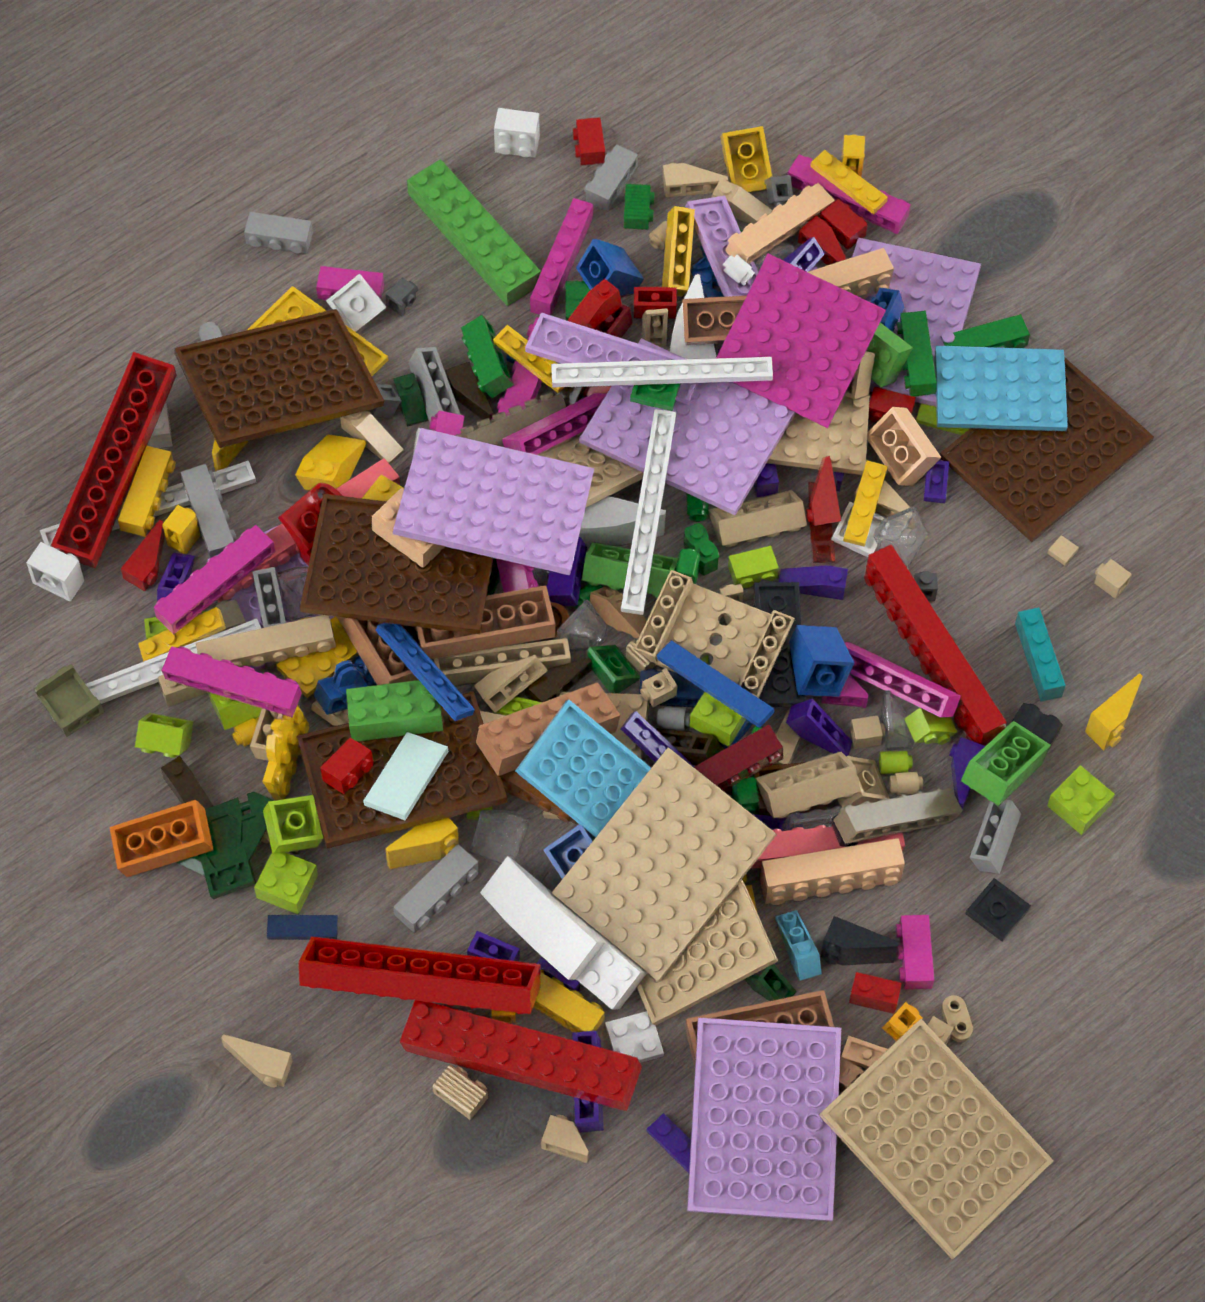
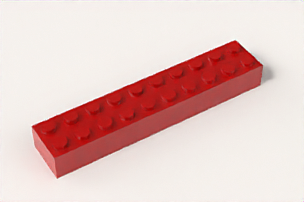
M136 352L132 353L51 544V547L65 554L70 553L76 556L80 564L96 569L136 474L146 445L149 443L177 376L174 365Z
M892 544L869 554L864 575L866 584L874 589L877 601L886 608L889 620L891 622L894 621L897 625L900 637L903 640L906 639L911 654L920 661L923 673L929 675L932 682L961 695L954 716L957 726L960 729L963 728L966 733V738L984 746L988 745L1005 729L1006 720Z
M311 936L299 960V986L354 992L356 994H371L379 997H395L402 1000H419L426 1003H443L450 1006L459 1005L470 1008L515 1012L517 1014H531L541 988V964Z
M419 1000L414 1001L399 1041L406 1052L624 1111L628 1110L642 1069L638 1058Z

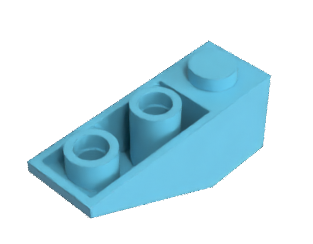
M795 910L775 916L792 967L799 980L821 975L819 952L798 911Z

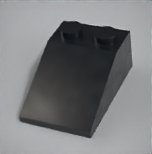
M834 916L824 938L820 957L824 958L827 963L842 966L894 963L900 942Z

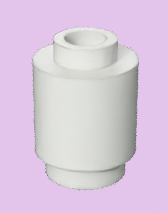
M730 255L723 264L726 267L723 271L738 284L745 285L755 274L751 270L752 267L738 255L735 257Z

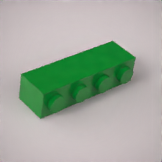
M926 311L900 313V321L896 322L897 335L901 334L902 339L913 347L902 368L903 371L906 370L907 376H904L905 389H909L910 396L913 397L936 394L937 382Z
M1019 314L953 332L955 336L954 341L951 343L943 341L944 346L1024 348L1028 345L1030 333L1022 315Z
M480 315L462 326V341L469 350L467 355L474 364L472 370L479 378L477 384L483 393L487 392L494 398L512 387L514 384L502 350L493 343L496 334L492 324L483 315Z

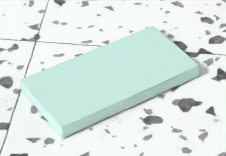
M407 732L365 797L364 805L406 820L447 755L448 747Z

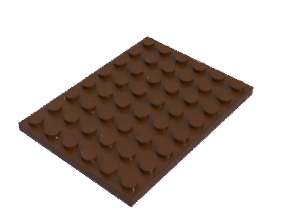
M337 309L177 347L174 351L219 448L384 406V399Z
M1065 357L1068 426L1066 431L970 428L940 453L941 460L948 461L949 467L1031 542L1042 535L1154 439L1150 432Z
M329 494L323 495L300 604V612L480 634L493 557L445 546L422 568L407 555L372 531V516L387 501Z
M474 691L462 694L475 709L473 715L454 721L441 706L443 731L414 734L447 746L448 753L406 820L364 805L365 797L404 736L357 741L371 750L374 764L371 770L364 773L356 785L345 794L323 782L320 767L351 737L349 723L297 736L327 849L508 803L501 776L496 774L476 744L479 726L484 723Z

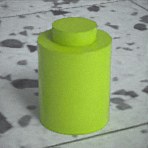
M907 751L879 752L880 774L904 773L913 767L912 755H908Z

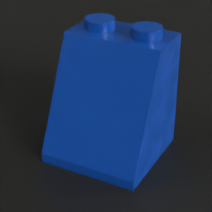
M598 239L591 241L576 267L590 290L606 279L619 290L620 296L634 294V287H640L644 280L624 248Z
M796 625L789 644L798 694L839 697L854 665V661L837 627Z

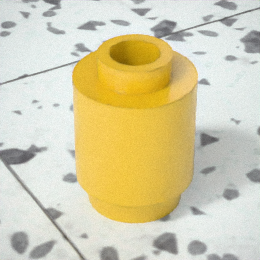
M259 717L256 719L252 718L233 727L234 733H232V737L237 745L242 744L243 747L251 744Z

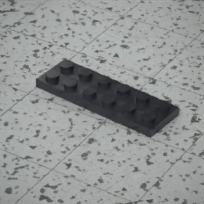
M799 582L754 583L755 608L772 614L773 610L795 618L759 696L760 700L771 707H791L805 701V695H799L797 692L789 644L796 625H801Z

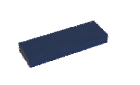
M268 915L267 940H310L311 936L337 939L338 915Z

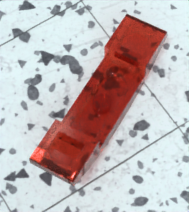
M808 482V509L815 482ZM809 522L813 563L835 562L834 541L831 540L833 536L832 523L812 526V523Z

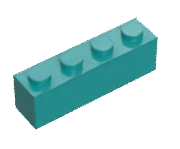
M1040 607L1019 611L1015 626L1040 702L1060 698L1066 685Z

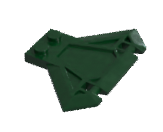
M253 791L247 794L248 801L240 803L237 797L205 809L213 850L175 863L205 876L210 897L213 900L256 884L250 859L267 830L263 809L269 801L274 800ZM251 810V813L244 815L243 812Z

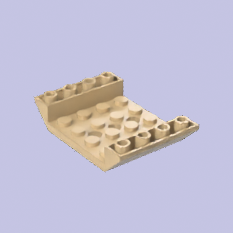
M671 570L634 650L656 665L675 672L657 660L656 656L672 640L700 660L706 655L713 657V662L709 666L759 698L795 618L773 610L772 614L693 584L691 577ZM729 616L732 620L729 625L723 626L719 623L720 618ZM713 636L722 637V642L719 645H712L710 639Z

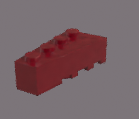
M768 724L694 768L722 790L728 786H734L742 779L784 759L783 746Z

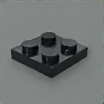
M993 878L966 910L965 914L1003 942L1030 910L1031 905L997 879Z

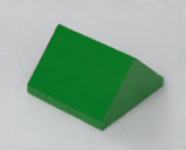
M616 645L589 647L587 650V658L592 660V671L610 693L618 694L640 680L638 672Z

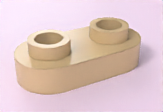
M955 995L947 997L942 1005V1014L945 1023L954 1028L951 1038L956 1042H966L972 1035L973 1025L965 1001ZM956 1004L958 1009H952L950 1005ZM962 1025L965 1027V1030L960 1031L957 1026Z

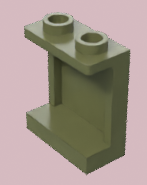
M72 664L61 667L55 675L40 681L34 688L37 697L66 737L105 712L97 697H94Z

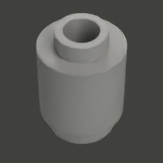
M214 322L204 323L199 328L201 341L222 337L219 327Z
M659 708L657 726L668 730L685 731V726H690V713H687L686 708Z

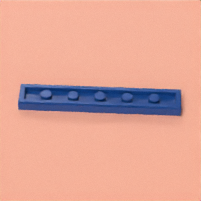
M391 623L377 625L376 632L454 721L473 715L475 709L401 625Z
M672 640L656 655L657 660L758 728L775 713L774 708Z

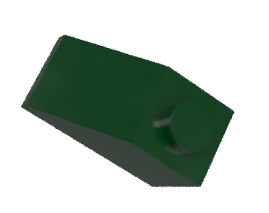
M410 373L393 378L394 385L401 399L399 406L407 427L428 421L415 374Z
M774 964L744 979L755 992L768 1001L793 997L797 992Z

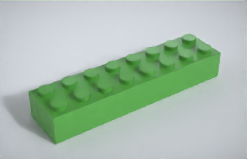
M441 159L407 179L408 195L507 307L534 290L541 274L540 269Z

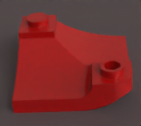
M326 483L315 485L278 517L296 543L301 553L300 557L308 566L322 499L318 497V492L322 495L343 496L337 489Z

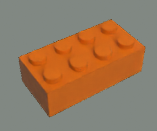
M197 800L109 827L117 869L126 877L213 850L206 811Z

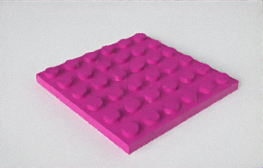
M768 253L716 359L772 357L773 380L732 383L767 398L778 405H783L796 414L828 429L886 310Z

